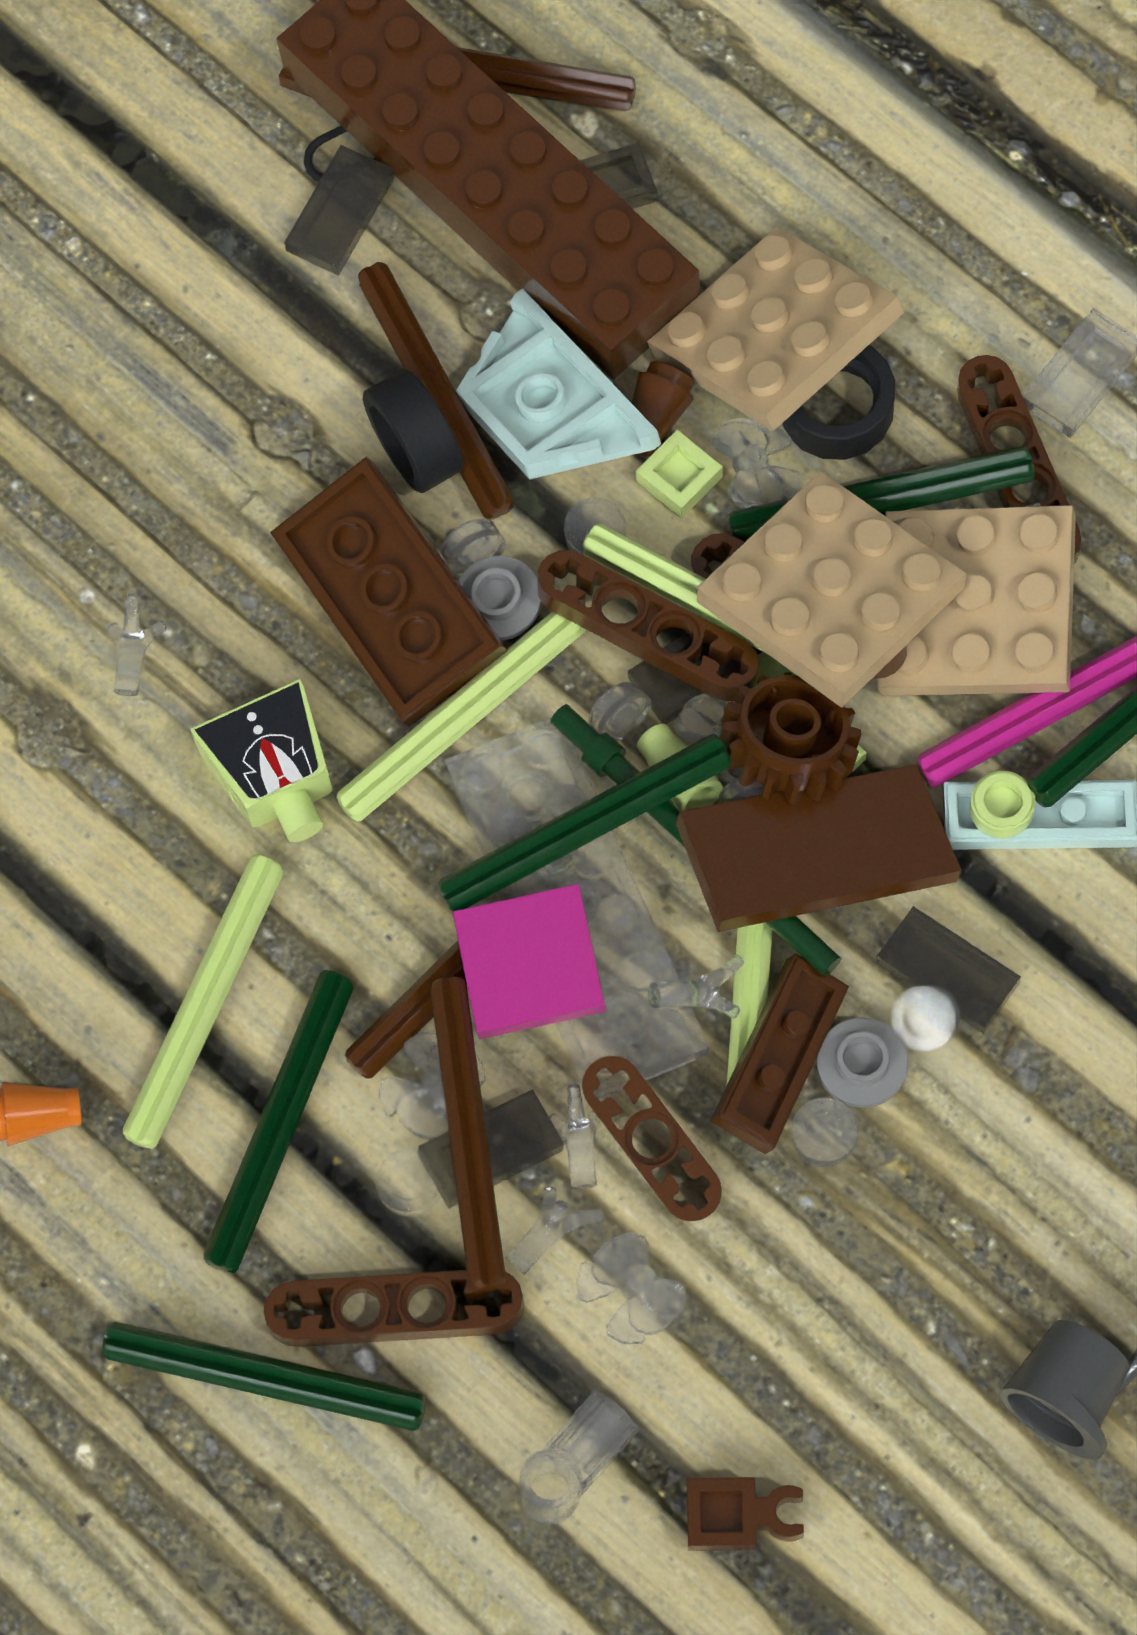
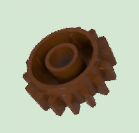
M784 673V675L771 678L765 675L759 676L757 684L752 689L744 685L740 686L735 702H728L726 705L719 738L724 743L731 757L732 764L727 769L742 767L743 772L739 784L746 787L756 781L763 785L762 798L769 800L775 790L785 793V798L790 805H795L799 792L804 791L814 802L821 801L825 786L837 792L842 787L845 775L852 774L859 753L857 747L862 735L861 729L851 727L855 711L853 708H845V706L841 708L799 676L791 675V673Z

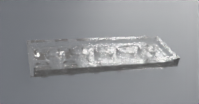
M551 718L444 759L447 773L483 856L597 796L576 746L550 723ZM613 830L499 891L503 901L575 884L580 885L607 1012L555 1023L581 1084L587 1068L594 1061L605 1056H619L627 1059L636 1067L646 1081L709 1055V1045ZM606 1068L600 1070L596 1075L600 1081V1086L594 1091V1094L599 1100L624 1090V1085L630 1079L623 1070L615 1075L611 1074Z

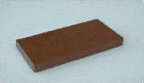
M367 456L270 532L398 717L409 727L507 651L505 645L378 467Z
M917 764L845 778L841 789L837 792L825 786L821 801L814 802L804 791L799 792L795 805H790L785 798V793L780 791L775 792L769 800L762 798V795L680 811L676 821L678 831L717 932L955 883L962 871Z

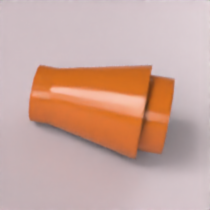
M1 1082L0 1141L6 1140L7 1147L64 1128L82 1126L78 1087L56 1088Z

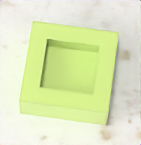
M678 430L636 470V482L681 519L723 477V466Z

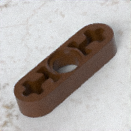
M605 1056L594 1061L587 1068L583 1077L582 1090L584 1098L665 1207L675 1217L685 1221H698L711 1215L721 1200L722 1188L720 1180L636 1067L625 1058ZM605 1068L613 1075L618 1074L622 1070L628 1075L630 1080L624 1085L623 1089L634 1105L641 1095H644L652 1105L651 1108L641 1110L631 1116L622 1130H619L611 1119L624 1113L617 1102L611 1097L601 1102L594 1094V1091L600 1086V1081L596 1075ZM647 1119H656L663 1122L671 1134L669 1149L665 1154L657 1158H646L640 1155L632 1143V1134L635 1127ZM681 1147L686 1149L692 1159L680 1164V1167L692 1180L703 1176L710 1185L703 1192L707 1203L699 1210L691 1203L685 1204L682 1207L676 1204L673 1197L678 1194L680 1187L670 1173L666 1175L662 1183H659L651 1172L652 1169L662 1167L671 1162Z

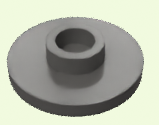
M508 556L483 558L468 567L459 579L460 584L501 641L512 639L524 633L534 623L540 612L542 602L538 596L537 577L526 564L518 559Z
M853 1018L834 1026L828 1032L817 1055V1072L823 1087L837 1101L851 1107L870 1108L887 1102L898 1093L907 1076L908 1053L903 1040L890 1026L871 1018Z

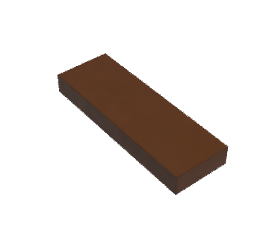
M796 953L787 958L710 1122L763 1154L774 1150L849 986L830 974L823 977L803 957Z

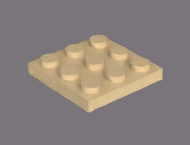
M776 227L647 342L655 359L686 373L700 387L769 430L774 431L903 315L904 311L898 296Z
M820 471L697 587V603L843 708L965 588L967 573Z
M1072 505L886 511L888 519L967 574L965 588L907 644V656L901 668L886 678H878L877 688L882 696L1070 692L1076 514Z

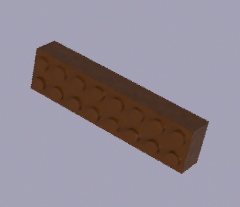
M319 0L276 38L283 69L296 84L518 291L523 288L563 332L613 380L649 348L647 341L700 295L699 269L406 0Z

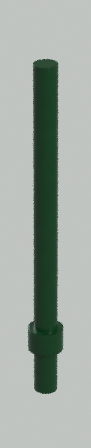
M568 704L561 706L554 713L550 723L583 753L581 760L600 778L608 776L616 784H619L640 773L624 757L626 749L608 732L599 734ZM671 799L647 811L655 821L685 848L676 825L679 812L682 810ZM797 916L765 922L823 977L828 976L840 963L842 958Z

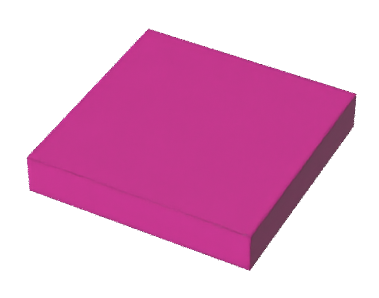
M579 884L453 911L479 1040L607 1012Z

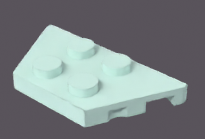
M523 288L515 293L510 301L513 312L501 332H491L481 349L480 360L476 365L469 368L456 389L457 395L468 413L529 479L651 451L661 445L658 431Z

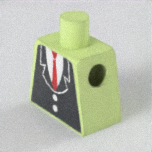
M301 679L191 728L201 759L251 827H260L278 819L289 842L306 840L322 829L323 823L313 802L328 796L333 789Z

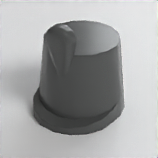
M1055 1321L1003 1387L1000 1397L1009 1411L1037 1434L1061 1449L1079 1457L1092 1460L1099 1459L1107 1447L1101 1426L1115 1397L1137 1376V1349L1129 1361H1127L1126 1357L1116 1346L1093 1330L1072 1321Z

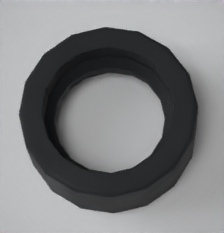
M868 345L841 370L862 378L870 386L873 393V405L869 413L860 421L844 426L826 425L812 419L801 406L782 423L786 435L801 450L822 459L846 460L867 453L884 439L893 421L895 378L888 361L871 345Z
M401 369L363 392L362 400L365 411L381 445L404 480L415 491L425 493L462 471L464 465L462 454L446 418L432 395L410 370Z

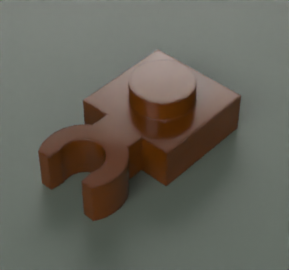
M755 1477L687 1478L688 1551L756 1550L757 1530H768L773 1537L781 1541L792 1542L802 1539L804 1537V1524H785L779 1520L776 1512L784 1503L803 1502V1489L793 1485H785L774 1489L767 1497H755Z

